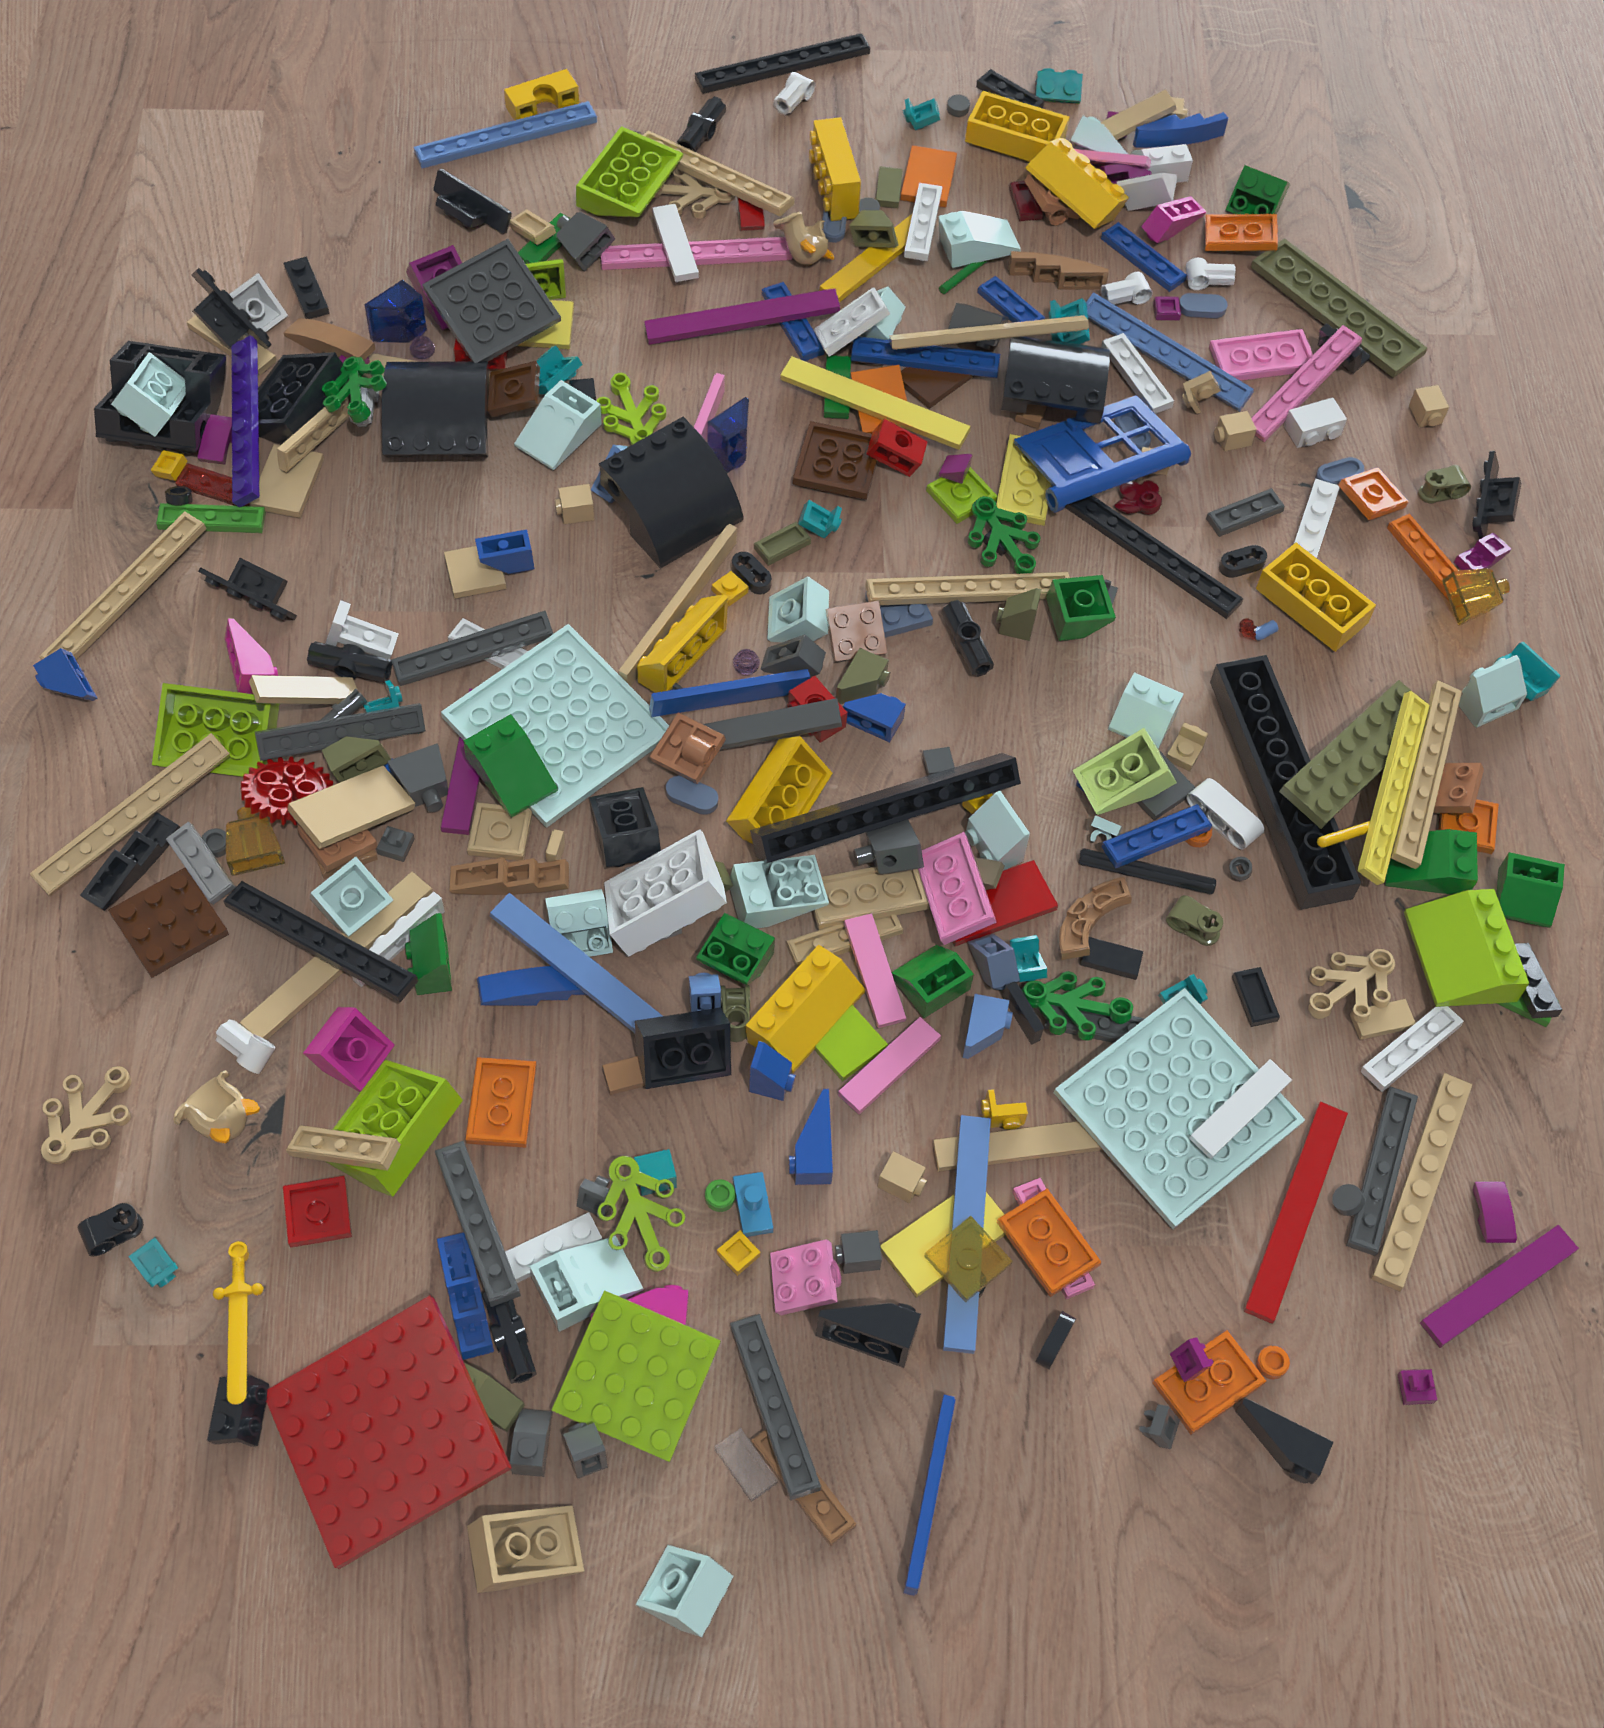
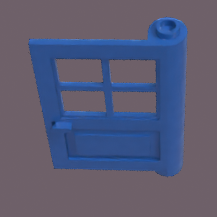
M1137 395L1104 407L1101 422H1104L1117 436L1099 443H1095L1082 430L1099 423L1075 420L1076 417L1068 418L1066 421L1014 439V444L1053 485V487L1046 489L1045 496L1049 508L1054 513L1062 511L1067 504L1175 464L1180 466L1186 465L1191 457L1189 446L1184 444ZM1132 412L1145 425L1123 433L1110 419ZM1151 431L1164 445L1142 452L1129 438ZM1123 441L1135 456L1114 463L1100 449Z

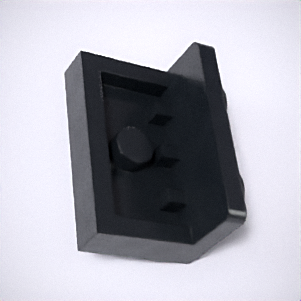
M1327 323L1319 330L1318 346L1321 348L1338 329H1333ZM1358 346L1341 365L1354 374L1369 361L1370 355Z
M247 1374L246 1398L242 1403L234 1405L227 1400V1377H220L207 1441L215 1445L241 1442L250 1447L258 1446L269 1383Z

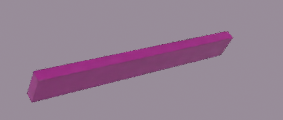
M832 288L645 320L644 324L648 343L651 345L837 313L840 311V304L836 289Z

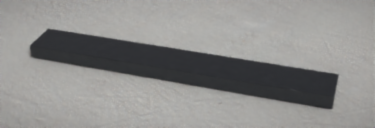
M859 33L696 72L695 80L702 94L867 55L870 54V46L864 35Z
M1091 495L1065 505L1067 510L1225 619L1242 604L1244 598L1095 496Z
M241 881L223 900L227 908L398 1002H401L419 981L415 974L244 881Z

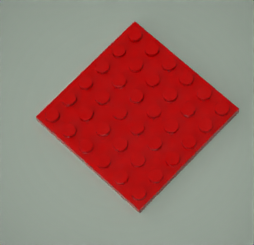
M430 1295L267 1389V1405L333 1566L336 1569L343 1568L512 1469L435 1298Z

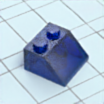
M403 279L364 304L369 335L373 342L409 343L427 331L422 295Z
M744 397L707 422V443L718 457L726 473H729L734 468H739L746 461L749 421V399L747 397Z

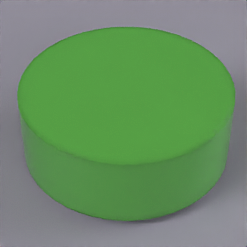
M722 1179L712 1181L705 1190L707 1206L716 1212L729 1210L735 1202V1189L733 1185Z

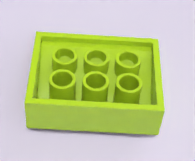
M621 126L576 185V206L600 216L639 217L683 158V153Z
M163 683L152 765L168 767L212 733L230 753V757L209 773L243 777L244 774H249L250 767L257 769V762L266 765L267 759L260 761L255 732L277 727L280 703H257L254 694Z
M1494 889L1467 890L1405 909L1404 915L1436 1007L1518 1002L1529 985V981Z
M385 1059L332 1130L396 1138L401 1146L388 1170L333 1162L326 1163L371 1189L394 1197L463 1100L446 1079Z

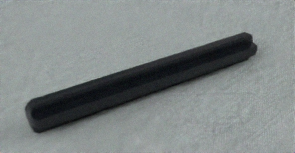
M1086 848L1080 851L1079 863L1082 865L1207 894H1213L1216 888L1215 878L1138 860L1115 869L1106 853Z

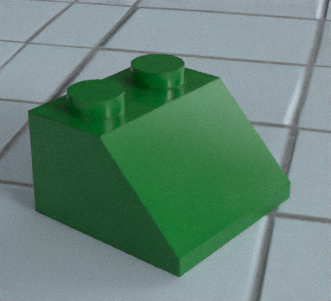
M1103 575L1052 580L1046 600L1059 641L1083 639L1115 621L1116 616Z
M436 913L410 930V942H405L407 960L412 959L413 967L408 968V971L415 974L419 980L415 985L417 995L452 991L448 942L442 913Z

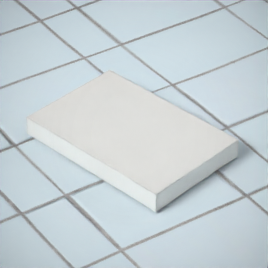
M872 288L817 326L814 331L825 352L830 357L890 315V312L876 289Z

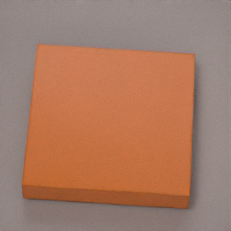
M1379 468L1344 478L1338 485L1368 520L1404 509L1409 503Z
M1476 799L1473 813H1440L1438 830L1453 829L1476 832L1477 851L1492 854L1495 850L1499 804Z

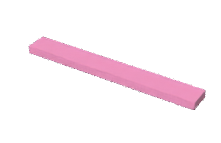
M785 237L689 242L696 265L792 260ZM662 243L609 246L601 254L602 270L670 267Z

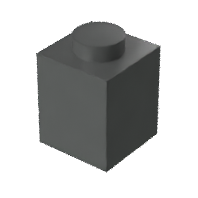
M878 1230L841 1234L840 1244L835 1245V1256L837 1264H842L843 1274L880 1270L882 1255Z

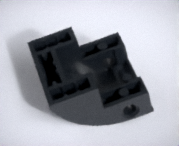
M1023 336L1011 337L1001 410L1026 413L1028 404L1076 410L1075 420L1100 424L1106 398L1110 349Z
M127 341L110 359L112 389L94 407L96 437L105 438L108 442H130L134 446L152 445L160 450L172 448L179 449L182 453L196 452L200 447L203 432L210 415H217L225 379L226 355ZM149 352L185 379L186 390L184 398L155 437L143 431L137 423L129 417L120 414L111 405Z
M473 361L386 363L383 378L387 385L382 389V453L385 457L461 454L463 457L488 456V361L478 363Z
M684 416L599 463L601 485L629 515L630 536L660 569L721 534L728 524L735 526L743 521L744 516L741 505L723 465L705 439Z

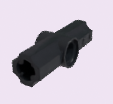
M714 96L712 99H708L698 113L693 112L691 114L687 128L677 140V144L696 152L705 139L710 140L713 137L717 123L726 112V105L720 98Z
M959 600L951 601L947 606L943 607L942 614L955 639V649L963 655L972 675H977V677L986 675L988 671L993 669L994 663L980 636V626L973 622L964 602Z
M315 641L311 643L308 649V665L332 670L339 677H352L353 680L361 677L385 683L391 676L392 660L366 654L360 647L353 644H346L341 648Z
M486 1292L483 1293L482 1296L492 1324L490 1329L498 1353L501 1352L510 1383H522L530 1380L537 1373L527 1345L529 1341L521 1316L517 1315L514 1300L512 1299L491 1307Z

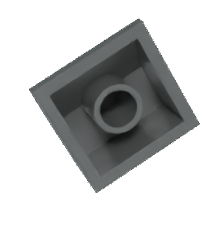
M956 303L948 329L1008 323L1009 317L968 304ZM1000 339L976 341L975 345L989 349L990 345L997 346Z

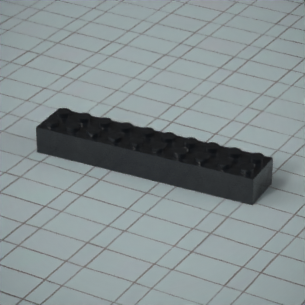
M1267 655L1216 664L1210 684L1300 910L1352 900L1361 885V881L1345 842L1343 841L1324 848L1319 847L1317 844L1319 837L1340 831L1335 818L1333 817L1320 829L1279 792L1311 760Z

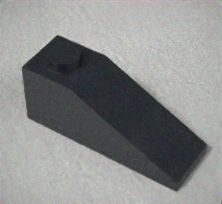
M1244 1397L1236 1410L1239 1417L1280 1467L1289 1472L1294 1480L1305 1484L1308 1482L1313 1484L1320 1477L1334 1442Z

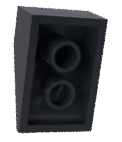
M644 787L589 797L606 867H621L627 863L643 861L661 851L658 826Z
M886 1303L820 1310L816 1336L904 1368L917 1332L921 1314L916 1312L912 1306L903 1303L898 1305Z

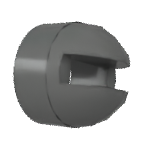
M1236 857L1231 861L1229 866L1230 874L1235 880L1244 881L1251 876L1252 863L1248 858ZM1241 865L1244 874H1239L1236 866Z

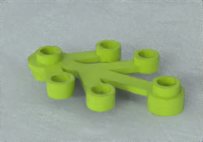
M616 373L610 381L611 391L613 394L621 397L625 410L612 405L608 397H599L596 402L606 405L601 406V414H609L603 419L604 430L629 438L630 443L633 445L654 432L660 421L666 418V407L663 404L653 405L651 408L652 417L643 427L641 420L653 402L659 399V389L654 385L645 387L644 398L636 408L630 394L629 377L624 373ZM618 418L631 423L632 428L618 424Z
M620 1156L610 1164L609 1177L613 1183L605 1201L598 1207L597 1215L603 1221L612 1220L617 1212L615 1204L624 1188L628 1203L615 1232L608 1238V1244L613 1250L623 1249L627 1245V1234L635 1218L647 1248L644 1256L646 1267L653 1272L662 1271L669 1265L670 1255L664 1247L659 1246L647 1213L666 1221L673 1228H677L684 1223L685 1214L679 1208L669 1209L640 1196L636 1184L653 1190L657 1197L666 1199L673 1194V1183L670 1180H658L640 1172L639 1165L633 1158ZM627 1166L630 1169L629 1176H621L619 1168ZM664 1183L669 1186L668 1194L664 1195L659 1192L660 1184ZM603 1206L611 1207L612 1215L610 1217L602 1215L601 1209ZM673 1212L678 1213L681 1217L680 1222L677 1224L672 1223L670 1220V1215ZM613 1236H622V1246H615L613 1244ZM654 1253L662 1254L663 1262L661 1264L653 1262L652 1256Z

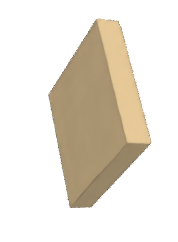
M477 546L444 552L454 599L506 589L503 571L480 563Z
M477 802L467 848L468 855L490 858L504 857L507 860L516 861L524 860L533 816L531 809L527 808L511 818L502 805Z

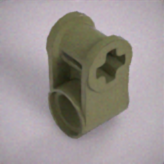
M1452 465L1447 468L1428 471L1425 475V484L1419 488L1418 495L1426 503L1458 499L1465 496L1471 490V485L1460 466Z
M1185 895L1178 899L1166 917L1167 924L1173 930L1183 933L1205 946H1211L1219 940L1220 930L1224 924L1223 918L1218 912Z
M725 985L720 986L721 1009L730 1022L731 1042H741L747 1038L746 1024L750 1021V985H745L744 988H726ZM740 1022L742 1024L739 1026H733L731 1023Z

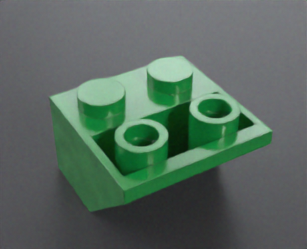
M1244 165L1225 210L1233 214H1277L1290 183Z
M1508 852L1498 869L1496 890L1504 917L1550 928L1563 890L1565 864Z
M724 913L697 955L696 960L748 985L761 976L774 955L775 937Z
M939 945L933 946L891 972L896 984L923 1018H926L969 991L974 976L957 952Z

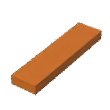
M1410 513L1388 524L1387 529L1448 601L1470 590V583Z

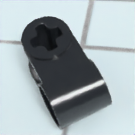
M121 1203L98 1215L86 1218L79 1223L77 1228L88 1255L92 1257L105 1254L114 1247L137 1237L143 1230L144 1223L133 1206L128 1203Z

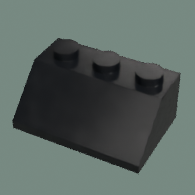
M721 1007L635 1020L636 1050L645 1089L732 1075L730 1022Z

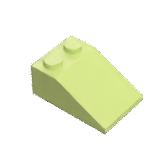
M1145 728L1073 770L1097 815L1154 797L1177 783Z

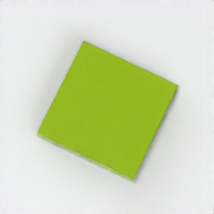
M971 467L962 484L941 477L926 487L927 493L956 524L973 515L972 506L978 498L988 496L997 502L998 497Z
M851 1005L815 1046V1051L843 1082L879 1055L888 1046V1043L859 1011Z

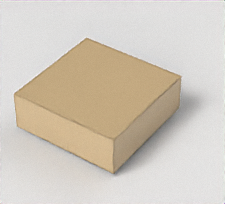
M555 829L552 831L546 849L547 862L561 860L565 847L564 831Z

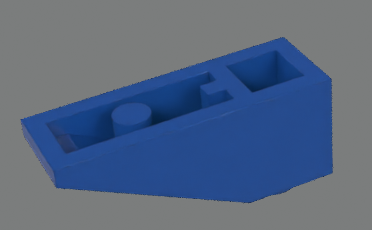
M829 1089L822 1090L795 1145L794 1156H789V1174H795V1185L832 1183L833 1164Z

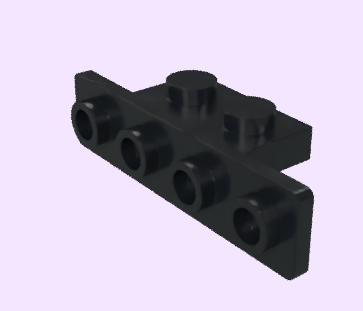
M443 169L437 171L433 190L441 196H437L435 205L444 210L446 215L455 217L464 226L469 228L487 224L502 234L507 233L512 215L510 210Z
M198 268L191 274L209 293L192 312L228 349L245 333L254 337L257 343L265 349L272 345L268 341L270 339L268 334L261 328L257 329L250 322L252 319L249 314L243 309L239 310L232 303L233 298L228 292L223 289L220 290L214 284L215 280L210 273Z
M1490 451L1488 460L1484 461L1485 478L1480 481L1481 498H1477L1476 501L1478 514L1477 517L1473 518L1472 525L1473 531L1477 532L1479 539L1486 536L1489 523L1515 522L1521 480L1520 477L1497 478L1499 463L1496 451Z
M239 558L228 581L201 567L198 570L199 573L206 576L205 582L219 588L220 584L228 587L227 593L240 599L242 595L250 598L248 603L262 610L266 605L272 608L270 614L284 621L287 616L294 620L297 617L296 614L276 605L288 581L253 563Z

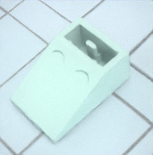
M561 380L544 396L515 441L514 446L550 469L555 470L602 424L601 404Z
M815 855L783 858L770 863L758 861L733 865L730 874L733 887L730 888L737 917L739 920L755 928L770 927L829 904Z
M614 1236L612 1238L613 1244L621 1246L617 1237ZM608 1238L557 1252L530 1266L532 1280L559 1332L590 1317L591 1313L595 1312L604 1290L624 1299L643 1290L623 1249L613 1250L608 1244Z

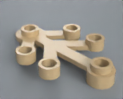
M675 168L673 170V180L677 183H684L686 186L663 184L653 198H658L661 194L685 195L677 201L669 203V205L676 204L680 216L684 207L701 197H708L701 203L697 202L692 205V216L701 219L705 217L706 210L719 202L730 203L736 196L696 178L695 181L689 174ZM707 184L710 188L702 187L701 185Z
M1374 950L1367 957L1336 952L1332 954L1329 963L1333 970L1320 966L1314 967L1311 970L1309 979L1313 985L1323 986L1327 981L1344 982L1329 994L1319 992L1311 996L1308 1010L1316 1019H1323L1329 1016L1333 1005L1355 990V1005L1351 1016L1356 1022H1366L1371 1012L1367 1004V981L1375 976L1376 990L1372 996L1373 1005L1378 1008H1384L1389 1004L1391 994L1387 988V975L1393 972L1395 961L1392 954L1387 950ZM1347 966L1363 968L1359 972L1344 971ZM1378 996L1384 997L1385 1000L1379 999ZM1357 1011H1362L1365 1014H1359Z
M117 1066L109 1069L105 1074V1083L84 1108L82 1107L81 1096L84 1085L81 1079L76 1075H70L64 1079L63 1087L68 1094L71 1123L63 1133L60 1116L63 1114L64 1108L58 1099L51 1098L43 1104V1111L48 1117L49 1137L43 1142L41 1153L47 1162L62 1164L71 1157L72 1152L92 1148L105 1149L111 1143V1137L105 1129L94 1130L90 1137L75 1138L83 1130L114 1124L123 1126L130 1121L131 1114L124 1105H117L108 1113L95 1115L113 1093L125 1092L130 1087L132 1080L125 1068ZM121 1074L118 1080H112L115 1075ZM71 1083H78V1085L75 1088L69 1089V1085ZM58 1106L56 1111L48 1112L50 1107ZM125 1112L123 1118H115L118 1113ZM99 1136H105L104 1141L100 1143L95 1142ZM61 1144V1148L58 1151H52L54 1146Z

